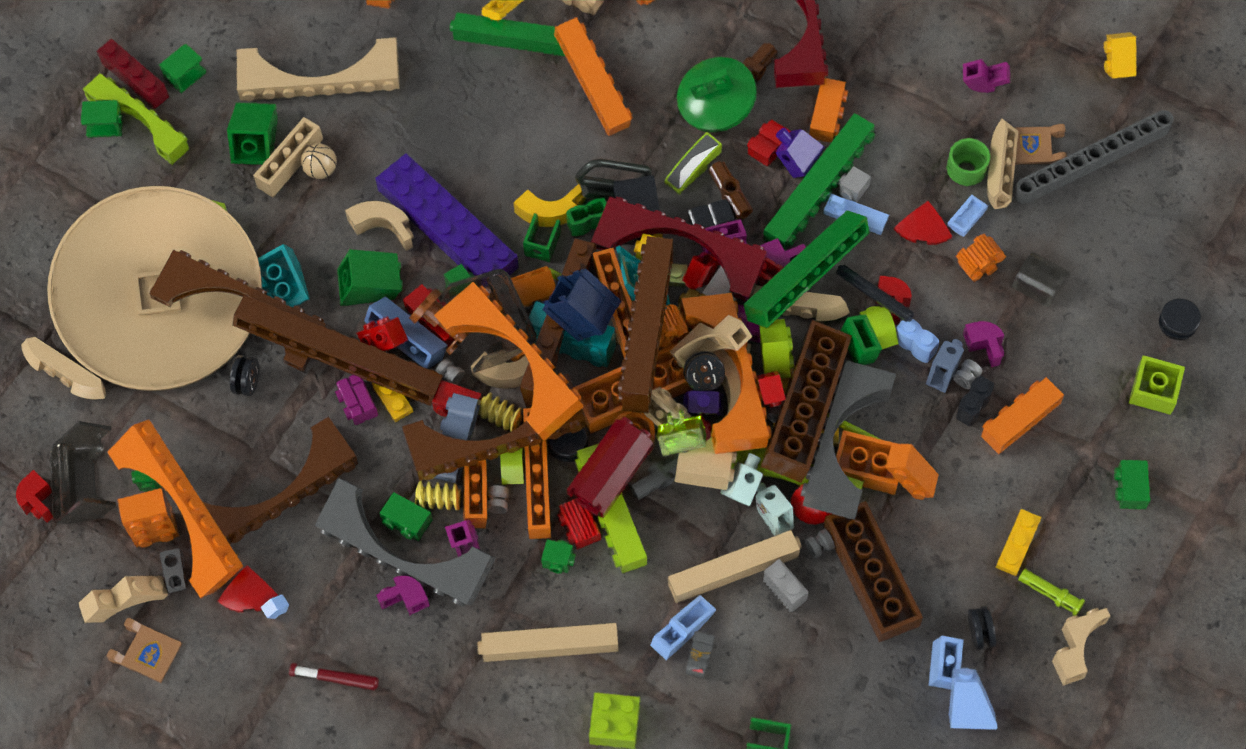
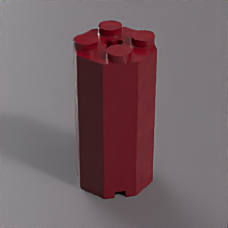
M622 417L621 420H615L567 489V494L570 497L573 494L577 497L575 502L594 515L600 512V517L602 518L609 512L653 449V442L650 439L652 435L645 429L641 428L639 430L634 427V423L626 417Z

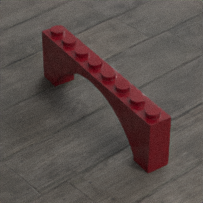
M795 0L806 17L807 28L801 40L789 53L780 59H774L776 88L824 85L825 76H828V65L824 64V61H826V51L821 47L824 45L823 33H819V30H821V18L817 19V15H819V4H815L817 0Z
M609 197L591 240V243H595L596 249L602 251L609 248L615 250L618 245L622 246L627 242L640 238L642 234H671L688 238L703 246L716 258L729 281V293H732V297L745 302L752 297L767 260V251L760 245L753 244L751 246L745 244L742 239L725 237V234L722 232L707 231L705 227L699 224L690 225L679 217H674L673 219L667 217L661 211L655 210L653 212L647 210L641 204H629L627 200L621 197Z

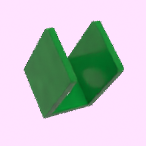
M187 44L182 45L159 64L164 79L181 94L206 74V70L199 64L202 61V57Z
M118 100L82 102L81 124L83 126L87 125L86 136L88 138L122 136L123 112Z
M534 213L523 241L524 256L550 263L561 234V223L557 219L547 247L533 243L539 227L538 214ZM533 249L540 251L542 254L534 252Z
M751 718L750 729L786 735L784 749L788 748L791 724ZM747 743L746 749H779Z

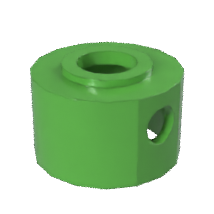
M967 138L957 141L950 149L946 167L950 178L964 186L976 185L981 182L986 176L990 161L989 149L984 143L976 139ZM967 162L972 164L975 170H963L959 166Z

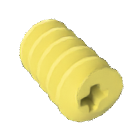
M491 392L480 400L481 405L478 415L480 414L481 418H488L489 422H495L496 426L499 427L503 425V429L506 431L510 429V432L520 427L523 420L521 415L522 408L519 407L516 412L514 411L515 404H511L507 408V400L499 404L500 397L497 396L492 400L493 393Z
M419 481L416 487L415 504L418 505L419 503L420 507L425 508L428 502L430 509H433L437 504L440 510H442L444 504L447 510H451L454 504L455 510L459 511L462 490H458L456 483L453 484L452 489H449L446 482L443 488H440L439 482H436L435 487L432 488L430 481L427 482L426 487H423L422 481Z

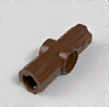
M763 43L752 57H747L742 64L749 69L754 80L758 82L765 74L768 65L778 55V51L772 44Z
M718 161L708 169V172L720 190L722 200H728L737 220L747 218L753 212V209L741 191L739 181L733 177L725 162Z

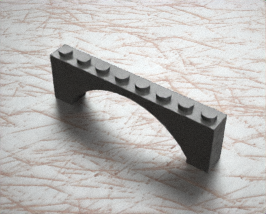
M846 361L844 369L841 368L838 378L840 382L839 385L836 384L833 394L835 398L834 401L831 400L828 409L830 415L829 417L826 416L822 428L825 431L820 434L817 444L820 447L819 450H815L812 462H814V467L810 466L806 479H809V483H804L802 488L803 506L855 520L862 489H858L842 471L835 456L833 437L845 419L856 411L875 403L889 402L896 377L895 373Z
M338 478L315 526L321 528L320 533L330 538L333 535L340 538L339 543L347 547L353 545L359 548L357 552L366 557H369L370 554L375 556L377 563L388 567L389 564L396 567L395 572L402 576H408L409 574L415 577L421 586L426 587L428 584L434 587L433 592L443 597L446 594L453 597L452 602L462 607L465 604L473 605L496 557L479 548L471 547L469 552L460 557L436 564H416L404 560L389 551L372 531L363 508L361 494L364 489L347 480Z

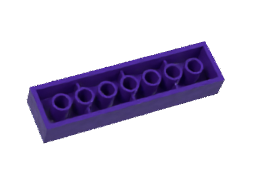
M406 153L375 178L378 191L394 206L402 210L408 219L457 265L462 264L468 273L472 272L480 286L486 287L504 281L519 268L518 256Z

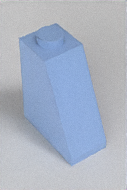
M968 668L953 669L949 707L951 728L997 729L994 709L976 670Z

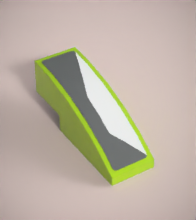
M706 132L680 159L664 182L678 194L682 193L707 170V165L722 152V144Z

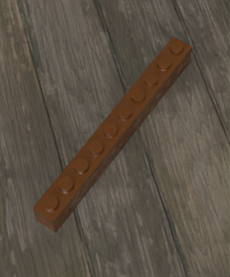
M244 295L234 313L232 325L234 327L429 406L432 405V400L443 378V375L438 374L434 370H428L415 362L401 359L395 354L386 353L375 346L359 342L356 338L347 337L336 330L322 327L316 322L300 318L294 313L285 312L277 306L268 305L254 297Z

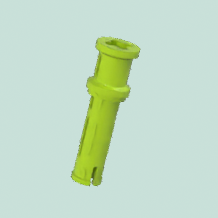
M1026 568L1018 581L1055 601L1054 604L1057 607L1062 606L1072 612L1073 616L1078 615L1085 603V599H1078L1070 594L1069 590L1064 588L1061 590Z

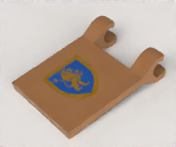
M1057 124L1051 127L1015 128L1018 130L1015 165L1053 164L1067 157L1065 152L1052 154L1051 136L1057 138L1065 136L1064 124Z
M127 618L124 623L125 628L137 634L125 656L111 649L107 654L108 660L162 683L182 642L148 628L131 618Z

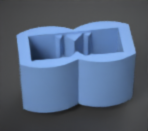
M914 319L910 322L902 320L896 327L898 345L906 350H910L919 361L928 363L937 353L938 338L930 331L923 330Z

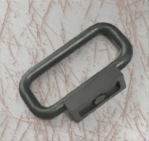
M594 159L587 162L575 174V181L580 184L583 197L593 199L604 198L608 201L609 197L614 198L613 182L615 180L585 176L590 170L596 167L643 173L639 177L651 176L652 170L648 166Z

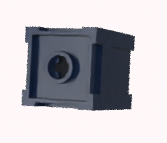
M586 268L580 271H573V274L569 276H559L557 278L559 279L557 286L549 300L544 301L545 306L542 310L578 342L591 336L603 335L621 300Z

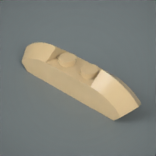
M1003 119L1000 120L993 133L990 149L987 195L994 209L1006 208L1012 201L1018 130Z
M756 285L753 295L757 293L763 286ZM806 292L782 315H798L807 319L813 317L816 318V321H830L844 317L850 312L841 296Z
M36 337L27 338L21 344L26 360L35 370H44L51 377L57 376L66 387L70 388L72 386L71 393L86 399H105L106 388L102 380Z

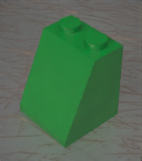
M236 102L227 128L231 163L263 165L274 151L278 123L276 104Z
M349 249L337 268L340 306L373 303L384 297H387L389 300H395L403 289V281L400 280L399 274L401 263L398 261L397 253Z

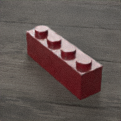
M112 38L97 50L102 65L154 110L169 98L165 84Z

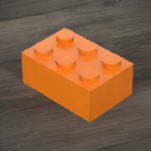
M843 430L836 458L844 474L863 481V487L895 495L898 480L887 470L886 465L891 445L897 443Z
M162 488L118 499L122 524L136 547H149L152 543L159 541L169 542L175 537H179L175 513Z

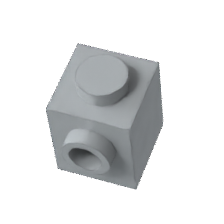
M853 166L847 175L844 174L839 180V194L843 198L857 203L869 188L871 176Z

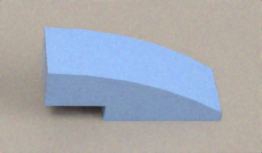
M699 595L654 636L650 646L665 660L669 659L694 635L695 631H698L708 621L716 609Z

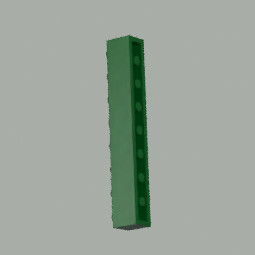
M855 113L852 115L766 226L763 233L764 241L770 242L778 238L784 250L788 246L792 247L799 231L803 232L809 218L815 217L819 211V205L828 200L833 187L837 188L843 174L851 170L852 162L856 158L859 159L866 144L870 145L875 138V125Z
M848 210L845 211L744 303L747 321L768 328L870 233L867 217Z

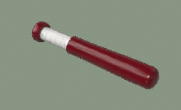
M291 663L289 675L292 677L296 675L315 677L321 681L368 690H376L379 685V679L375 676L322 668H306L298 666L297 663Z

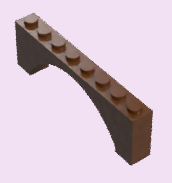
M574 239L561 276H569L573 274V271H580L586 268L596 277L593 265V253L596 252L595 243ZM546 315L535 345L542 352L540 357L543 360L548 358L555 366L553 369L555 372L565 330L550 316ZM528 363L520 384L526 408L532 407L534 395V381L530 363Z
M173 249L149 293L151 299L170 308L173 303L200 293L224 292L241 297L246 295L257 298L268 305L277 306L285 312L294 313L305 320L316 322L326 328V324L323 323L324 320L319 316L313 315L311 317L305 314V310L295 305L292 308L286 305V301L277 296L272 298L267 295L265 290L259 287L251 288L245 280L241 278L235 280L229 277L230 274L222 269H212L206 261L201 259L196 261L191 258L189 253L183 250L178 252ZM284 347V364L304 372L311 357Z
M564 374L563 376L569 382L566 386L571 390L574 387L569 374ZM582 409L547 439H557L562 434L575 433L586 427ZM423 420L402 426L419 481L431 480L436 475L452 473L458 468L474 466L479 461L485 459L492 460L507 452L514 453L522 447L528 445L535 446L543 441L527 421L508 434L480 441L461 440L445 436L424 425Z
M329 416L310 428L313 436L307 461L296 479L281 493L267 501L246 507H221L203 502L229 544L239 542L250 531L258 530L266 521L277 518L285 509L296 506L301 499L314 495L319 488L325 484L333 483L338 476L348 473L356 467L358 461L355 453Z

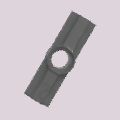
M679 453L664 462L658 461L648 468L646 473L628 483L635 498L639 500L656 489H664L674 482Z

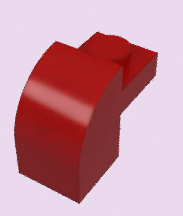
M879 276L878 288L905 307H910L912 295L908 285L895 277ZM892 313L894 325H899L900 318Z
M33 470L19 483L16 489V500L26 515L31 512L38 520L43 518L47 523L54 518L49 509L42 503L53 491L48 483Z

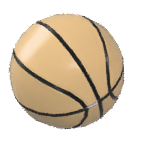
M321 143L312 144L302 153V169L311 178H327L336 168V155L327 145Z

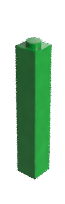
M457 12L455 19L451 20L450 32H453L454 40L565 56L554 35L555 27L505 19L498 21L485 16Z

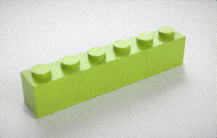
M599 444L577 451L578 459L575 460L578 472H580ZM621 493L604 518L597 516L600 528H605L607 535L604 536L608 548H613L615 553L612 555L616 568L620 567L623 574L646 566L647 556Z

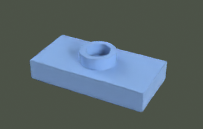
M971 194L949 220L947 227L964 237L986 212L988 205Z

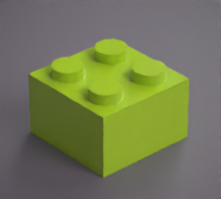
M776 319L768 328L759 325L764 374L778 371L780 378H789L790 369H794L790 326L786 327L785 319Z
M1143 355L1137 367L1129 403L1171 415L1177 403L1185 367Z
M594 692L589 733L590 744L635 749L640 697Z

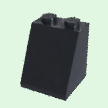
M654 175L613 182L614 198L621 197L627 200L629 204L635 205L638 203L645 206L647 210L653 212L655 210L660 211ZM641 237L625 244L634 245L637 240H641Z

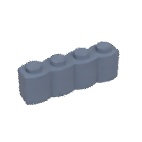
M453 393V396L448 398L446 404L448 415L441 422L440 430L443 431L442 434L455 439L471 441L481 401ZM463 467L458 468L452 473L436 475L435 478L459 484Z

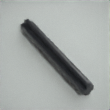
M846 265L838 266L836 271L838 276L903 321H912L913 311Z

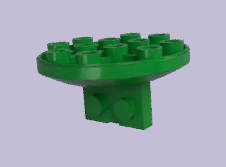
M728 57L706 59L692 67L683 77L677 92L679 111L689 125L700 131L721 132L740 124L752 110L757 94L756 83L749 69L735 59Z

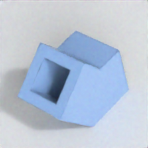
M282 594L271 598L261 608L267 618L276 619L279 615L286 613L289 604Z

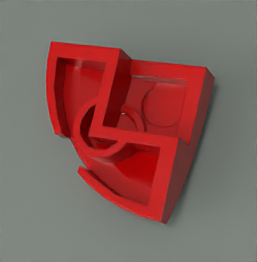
M929 201L915 209L894 227V230L901 237L913 243L920 240L927 241V245H935L952 239L946 224Z
M246 565L222 593L218 603L236 612L243 613V609H255L258 612L262 610L261 607L267 601L279 595Z

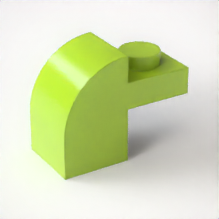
M872 306L860 312V315H867L882 349L898 344L896 328L889 310L885 307Z
M524 447L514 453L507 452L500 455L502 485L524 484Z

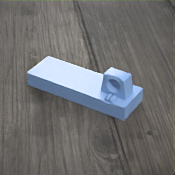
M832 193L823 214L836 219L847 210L866 216L869 231L879 235L882 234L889 217L886 213L841 198Z

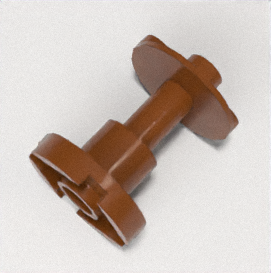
M436 287L412 313L409 319L416 324L423 317L432 326L436 327L439 325L448 333L434 316L443 308L436 301L443 292ZM469 333L456 334L453 337L455 341L448 347L446 352L451 355L458 347L456 342L460 345Z

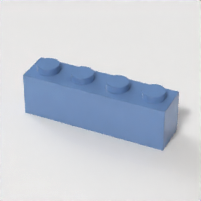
M384 297L369 306L364 320L366 323L373 320L377 323V320L386 316L389 319L399 318L408 340L397 346V348L423 368L429 369L442 361L448 345L419 322L414 324L409 319L410 315L391 300Z

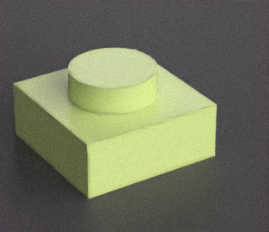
M672 264L669 286L686 287L682 279L687 270V265Z

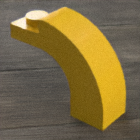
M580 184L573 188L565 197L557 201L541 200L532 192L526 190L513 202L514 213L528 223H531L533 215L536 213L538 214L539 226L554 227L557 219L560 220L561 225L566 224V212L572 207L582 205L586 197H583Z

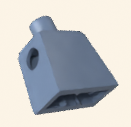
M952 339L951 342H943L933 360L926 385L946 393L964 352L961 341ZM940 368L946 369V372H942Z

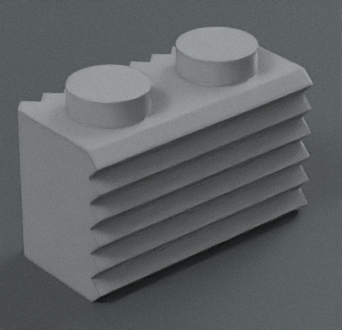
M780 559L765 569L763 582H766V586H769V589L775 592V595L778 596L777 599H781L780 602L786 605V609H789V612H793L807 601L808 590Z

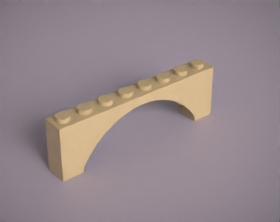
M396 38L376 39V44L371 51L356 64L341 72L322 77H302L288 74L265 61L258 54L257 48L237 49V91L240 101L400 89Z
M747 343V353H750L751 344ZM721 349L712 353L721 360L725 368V378L722 386L727 396L729 413L739 398L741 384L736 366L726 351ZM710 438L695 449L685 453L679 452L675 482L727 490L728 482H733L735 469H731V463L735 464L737 451L715 454L712 439Z

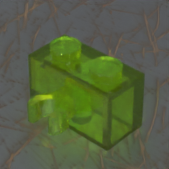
M681 409L679 410V418L675 419L672 417L671 412H668V423L658 425L657 439L663 456L706 446V432L701 416L684 419L685 415Z

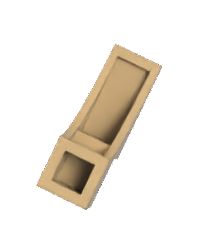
M728 315L714 329L699 323L670 353L683 368L687 358L695 352H713L721 349L738 351L752 335L742 321Z
M125 576L111 590H92L79 602V606L85 623L104 622L112 615L128 607L143 602L165 599L168 593L162 576Z
M1095 608L1088 611L1085 616L1078 617V615H1075L1066 620L1062 632L1069 647L1058 650L1052 660L1063 686L1081 680L1086 676L1088 670L1084 661L1085 642L1092 631L1107 623L1110 617L1107 608L1102 610Z

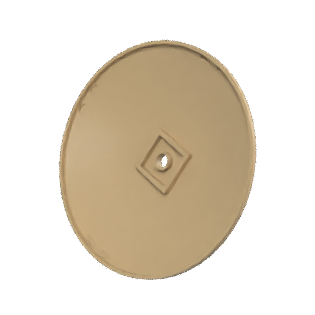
M148 186L129 189L103 199L89 208L70 226L60 241L51 262L47 288L48 304L52 321L60 339L80 364L98 377L113 384L136 390L161 391L180 388L198 382L219 370L233 358L250 334L247 331L232 326L234 313L243 297L224 292H206L183 298L173 303L170 308L151 299L149 294L173 249L178 252L183 250L189 253L191 258L199 261V259L204 260L210 264V268L218 270V268L228 272L230 274L229 277L235 280L241 278L251 288L259 287L262 289L261 271L254 247L240 224L226 210L210 199L188 190L166 186Z

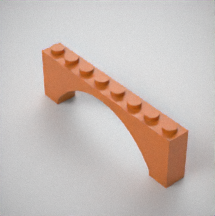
M472 282L434 316L452 337L456 334L468 332L492 334L512 342L525 353L530 363L534 381L532 407L529 416L525 420L545 441L584 407L580 402L582 396L575 388L570 390L566 386L569 382L561 373L557 375L553 371L555 366L548 358L543 360L540 357L542 352L534 343L530 345L526 341L529 337L521 328L518 331L514 328L516 323L508 314L504 316L500 312L503 308L495 299L491 302L487 298L490 295L482 285L478 287Z
M732 293L681 299L680 313L688 328L694 329L699 323H702L714 329L728 315L742 321L737 316L738 304L737 301L733 300ZM747 342L738 351L724 349L736 366L741 390L732 410L719 423H715L712 426L711 439L715 454L767 448L768 440L772 436L770 426L766 425V409L761 406V390L756 387L757 375L751 368L752 356L750 353H747Z
M146 420L134 424L108 451V454L118 470L130 468L150 476L176 502L186 522L192 545L193 568L192 577L189 581L199 597L203 598L221 588L243 567V564L151 421Z

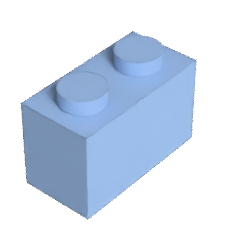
M940 636L933 641L929 686L951 690L953 669H961L962 639Z

